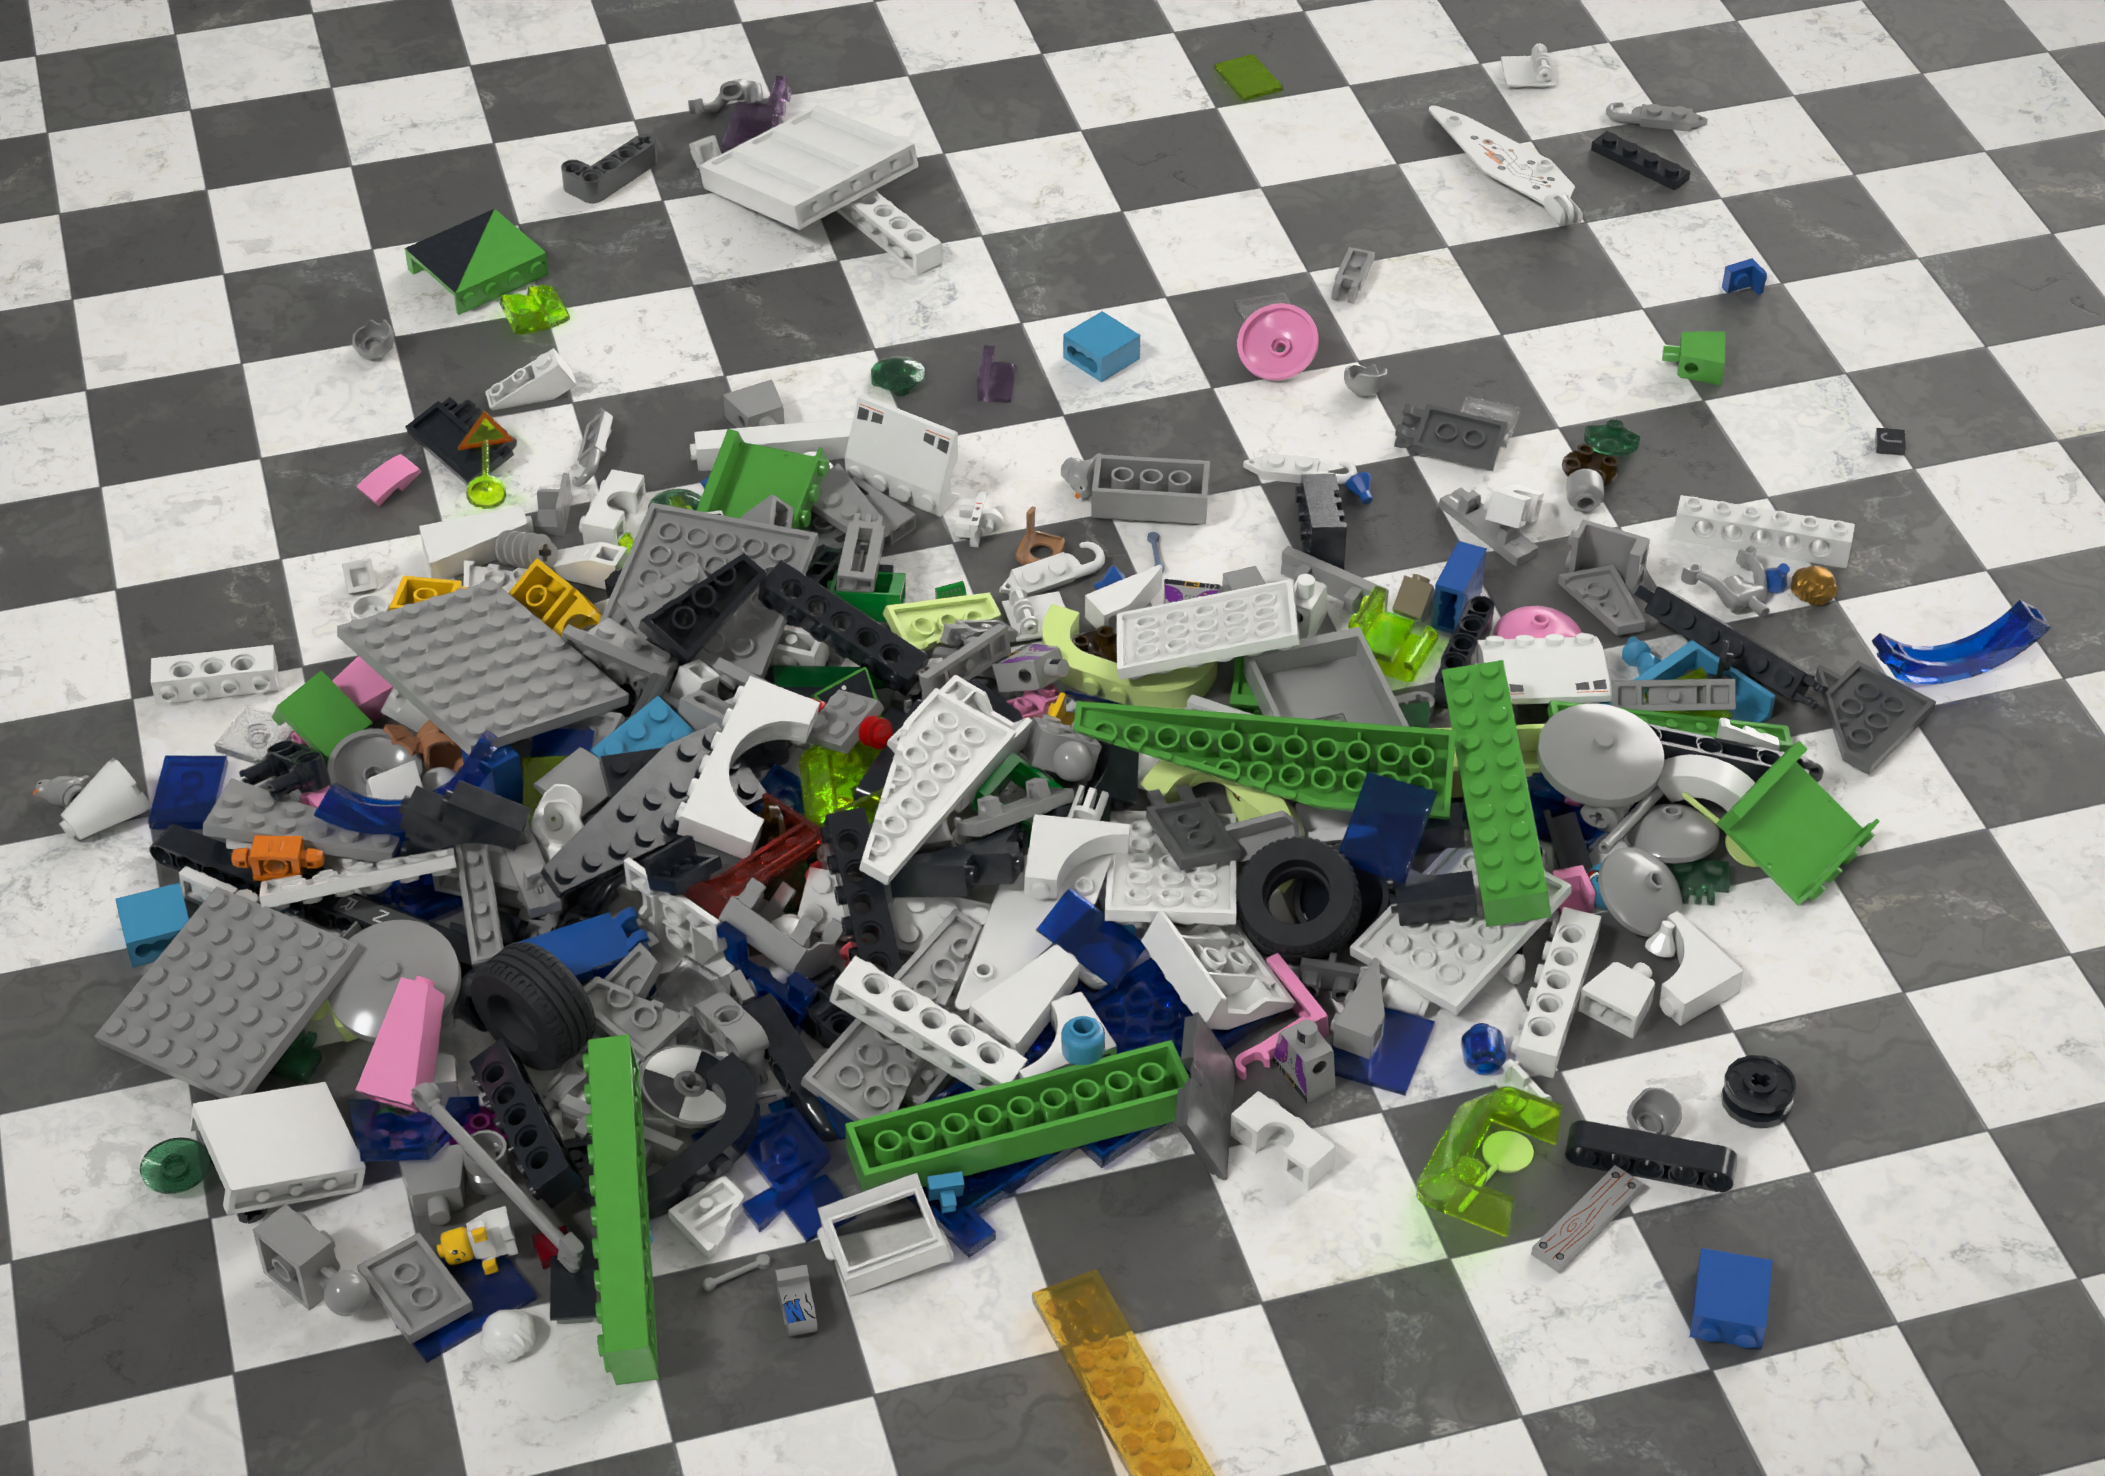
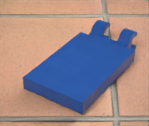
M634 907L623 909L613 919L610 912L519 941L530 942L552 953L574 974L580 983L591 980L594 977L609 974L639 943L651 952L647 943L649 937L645 929H640L636 921L638 915Z

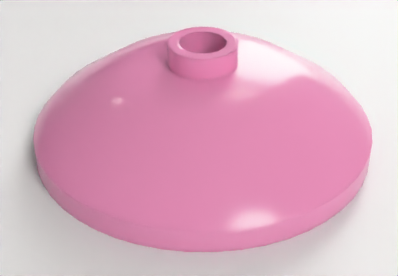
M1286 303L1267 305L1252 313L1243 323L1237 339L1238 354L1246 369L1259 378L1271 381L1285 380L1301 373L1314 359L1319 345L1318 330L1311 316L1303 309ZM1280 347H1285L1283 352H1277Z
M1525 606L1503 615L1495 625L1493 636H1500L1504 639H1516L1519 635L1546 638L1550 634L1576 637L1577 634L1582 632L1573 619L1559 610L1545 606Z

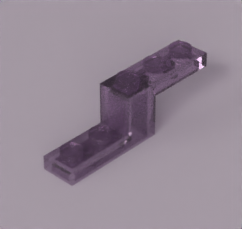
M776 76L767 104L736 103L721 144L722 154L739 146L742 142L744 143L746 138H754L781 124V116H785L786 102H790L791 87H787L786 76Z

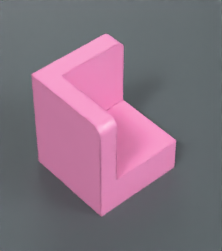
M1583 865L1552 871V875L1572 885L1571 894L1558 907L1560 915L1563 907L1593 914L1596 893Z

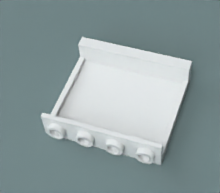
M326 1082L193 1103L189 1129L190 1131L199 1130L225 1188L223 1207L227 1215L360 1192L362 1190L366 1166Z

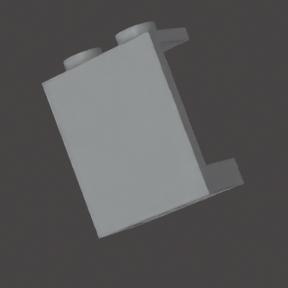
M1583 519L1578 529H1573L1570 534L1568 546H1571L1572 550L1567 556L1565 568H1568L1569 572L1579 571L1580 568L1586 570L1614 565L1622 580L1625 581V585L1632 598L1635 600L1636 596L1634 594L1639 585H1643L1650 539Z

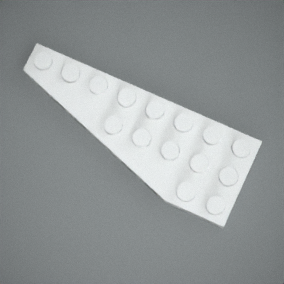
M935 688L904 722L859 870L888 885L1014 741L1016 731Z

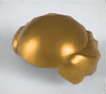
M1809 566L1800 568L1792 576L1791 592L1795 593V596L1799 597L1800 600H1804V602H1808L1810 605L1823 606L1837 595L1838 588L1835 577L1825 567Z

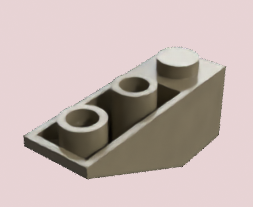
M1413 574L1412 578L1404 575L1392 608L1394 614L1423 623L1433 611L1435 589L1429 583L1430 579L1418 574Z

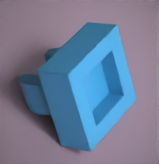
M962 1171L927 1177L928 1201L939 1199L942 1214L956 1212V1197L963 1196L964 1190Z

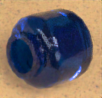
M1478 1023L1473 1025L1461 1037L1463 1061L1466 1067L1479 1075L1493 1074L1506 1062L1507 1052L1504 1036L1498 1028L1486 1023Z

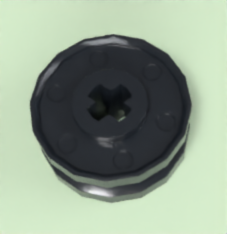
M1748 1055L1738 1058L1728 1066L1725 1073L1724 1087L1721 1093L1722 1106L1730 1117L1741 1124L1754 1128H1768L1779 1125L1789 1117L1793 1107V1097L1796 1091L1795 1076L1786 1065L1771 1057Z

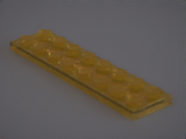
M1097 1269L1032 1292V1302L1128 1475L1215 1476Z

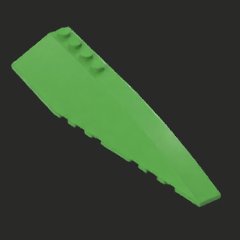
M1076 702L1073 732L1318 809L1438 819L1450 818L1456 730Z

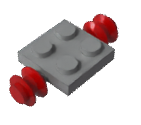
M840 689L830 697L828 703L810 698L820 702L816 722L807 739L808 743L848 754L859 739L865 746L883 749L892 737L893 729L891 723L887 719L878 717L885 709L879 700Z

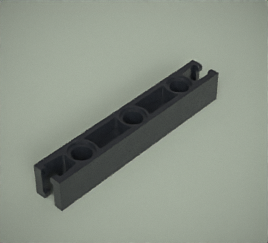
M1648 724L1662 744L1664 760L1680 755H1702L1716 758L1735 766L1748 775L1755 783L1785 753ZM1801 756L1796 762L1809 774V770L1805 769L1808 764L1807 757Z

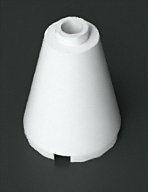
M112 758L62 812L60 816L63 821L59 825L70 839L76 836L81 840L142 814L152 807L143 792L140 793L135 785L137 783L119 761Z

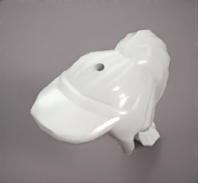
M555 784L547 790L535 809L531 821V830L546 863L584 827L580 818L583 807L582 796L575 788L568 785Z

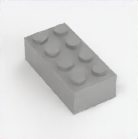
M1096 454L1092 484L1091 517L1206 524L1210 461Z

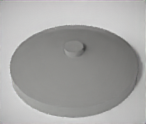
M1604 704L1575 705L1556 713L1542 728L1536 752L1542 774L1557 791L1576 802L1602 808L1622 807L1645 798L1658 784L1664 765L1663 747L1652 728L1636 715L1624 709Z
M391 920L369 926L349 939L359 944L363 953L328 996L330 1006L336 1018L347 1031L360 1039L375 1043L401 977L415 980L416 976H421L435 982L434 988L445 995L442 1021L449 1014L459 995L461 968L452 945L439 931L417 921Z

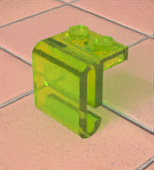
M1375 585L1370 595L1363 597L1359 612L1357 614L1353 613L1348 629L1360 627L1383 675L1408 683L1413 682L1438 643V634L1428 625L1421 636L1412 634L1415 621L1384 611L1387 589Z

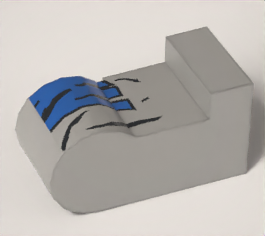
M807 1264L775 1270L777 1293L788 1336L817 1332L816 1313Z

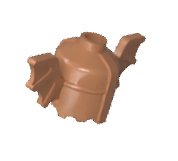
M428 720L420 728L416 737L403 725H385L383 731L390 735L391 743L406 748L410 756L419 753L428 771L436 767H448L459 772L464 768L461 747L431 720Z

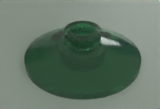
M179 1137L164 1140L153 1146L144 1155L140 1164L141 1178L148 1188L158 1193L177 1194L185 1192L197 1186L206 1177L210 1168L209 1153L200 1142L190 1138Z

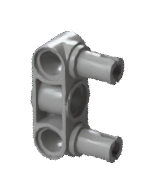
M724 990L693 1005L694 1016L700 1027L712 1038L715 1053L726 1052L729 1055L733 1052L749 1070L755 1088L761 1086L759 1076L763 1084L767 1083L768 1075L765 1071L763 1058L765 1049L769 1048V1040L762 1026Z

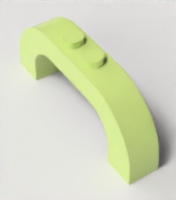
M1051 604L1044 617L1042 645L1058 646L1062 659L1067 660L1069 663L1068 675L1058 680L1071 688L1122 705L1182 709L1187 707V701L1192 694L1203 697L1217 678L1218 661L1204 663L1197 668L1183 667L1174 669L1166 674L1153 673L1135 680L1128 678L1120 680L1117 663L1085 653L1073 644L1072 638L1079 634V612Z
M1165 760L1158 762L1139 784L1147 791L1159 789L1166 803L1180 801V796L1176 791V787L1179 785L1189 784L1193 788L1200 783L1216 782L1228 788L1262 815L1285 811L1298 822L1299 836L1305 837L1304 827L1296 810L1284 798ZM1294 879L1281 884L1277 889L1285 893Z

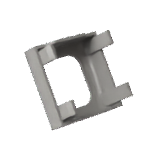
M751 878L744 892L738 897L731 896L720 914L719 921L794 977L813 978L830 967L839 953L834 947L841 935H843L841 922L835 918H832L820 938L813 934L818 924L806 915H803L798 921V925L790 937L771 924L773 920L786 915L783 910L796 893V890L787 883H781L770 902L763 899V892L766 886L755 878ZM810 937V947L804 948L805 943Z

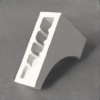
M1034 814L1024 877V896H1032L1037 899H1057L1058 891L1064 879L1080 864L1101 855L1113 853L1128 854L1130 824Z
M1676 911L1668 916L1667 921L1675 925L1672 936L1680 967L1669 980L1662 984L1658 1006L1665 1015L1671 1017L1682 1026L1739 993L1744 970L1681 913Z
M1081 991L1069 996H1063L1051 1002V1025L1056 1034L1054 1042L1039 1060L1019 1070V1079L1073 1065L1065 1060L1061 1051V1031L1064 1024L1070 1019L1078 1016H1088L1095 1018L1102 1024ZM1106 1029L1105 1053L1103 1057L1117 1054V1045Z

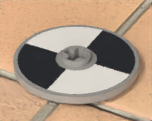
M673 1045L661 1048L652 1053L641 1068L642 1098L654 1113L672 1124L695 1129L715 1126L722 1119L726 1105L710 1089L706 1072L722 1059L705 1049L690 1045ZM686 1084L692 1085V1089L687 1088Z

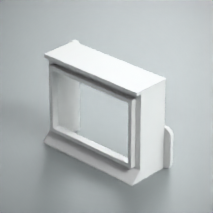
M917 1173L818 1208L822 1227L817 1232L826 1258L830 1261L835 1260L849 1297L935 1265L948 1263L953 1259V1252L945 1232L937 1226ZM914 1194L931 1238L849 1268L833 1223Z

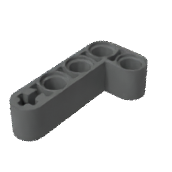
M640 134L592 166L574 159L563 162L561 173L564 191L586 203L595 204L603 201L658 163L656 138L650 134Z

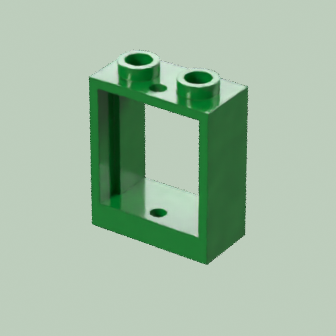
M835 570L833 580H828L827 590L877 622H887L883 615L887 605L903 604L906 600V573L878 572L874 592L837 591L838 570Z
M1012 752L977 790L971 808L978 812L977 799L984 796H998L1011 781L1025 791L1026 781L1033 778L1046 779L1049 789L1052 787L1065 788ZM1023 820L1021 821L1022 830L1027 832V847L1029 848L1033 824Z

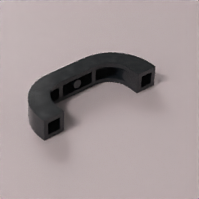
M733 1052L706 1072L710 1089L726 1105L725 1113L720 1122L659 1171L647 1176L649 1220L667 1214L669 1209L705 1188L717 1176L727 1173L732 1164L752 1144L760 1124V1104L749 1070ZM588 1164L580 1170L586 1184L576 1192L591 1207L596 1206L595 1196H591L589 1175H594L593 1165L590 1166Z

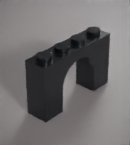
M1451 803L1449 819L1383 814L1384 825L1378 826L1380 844H1387V848H1382L1384 867H1391V871H1385L1387 888L1395 892V894H1389L1391 914L1398 913L1400 926L1478 916L1472 870L1427 875L1419 873L1408 866L1414 858L1423 853L1445 850L1447 848L1465 847L1460 803Z

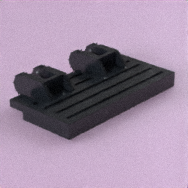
M449 397L443 403L437 401L406 425L405 428L410 436L471 489L514 455L512 450L517 446V439L509 435L513 440L511 442L459 450L485 412L480 408H476V404L469 399L458 405L456 401ZM481 425L476 433H482L484 426ZM497 430L496 434L489 435V440L483 441V436L476 437L475 433L468 445L505 438Z

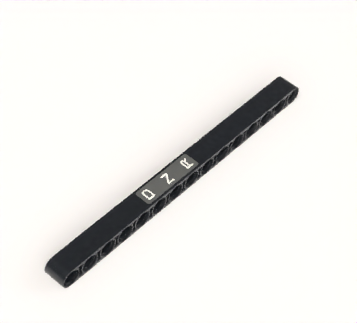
M172 824L149 847L151 856L158 863L180 872L187 866L221 882L228 883L238 888V890L248 889L252 893L258 894V896L260 894L262 881H253L251 866L249 868L233 866L231 857L234 849L226 848V844ZM303 873L302 878L309 880L312 879V876ZM357 893L344 897H336L335 894L322 896L321 901L312 904H303V901L290 903V907L284 909L288 914L338 933L348 930L355 921H358L363 930L377 923L391 920L421 922L439 931L450 942L460 963L461 977L470 969H473L468 936Z

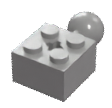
M1043 715L1042 718L1033 716L1027 742L1022 750L1030 765L1056 772L1059 777L1067 781H1078L1081 779L1090 781L1102 747L1097 739L1073 732L1074 722L1069 726L1061 724L1060 719L1050 715Z
M285 1204L253 1229L263 1273L309 1311L322 1300L325 1301L327 1307L333 1313L340 1316H352L365 1308L370 1297V1287L367 1280L360 1273L352 1270L339 1271L341 1267L335 1256L334 1248L336 1245L333 1238L326 1231H318L312 1226L304 1213H296Z

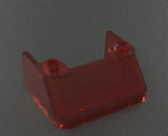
M764 793L762 795L764 806L767 803L774 802L779 807L784 819L786 832L712 880L709 879L690 886L688 892L682 895L716 919H719L722 910L731 896L738 897L744 892L751 878H755L766 886L767 889L803 866L822 845L819 826L769 793Z

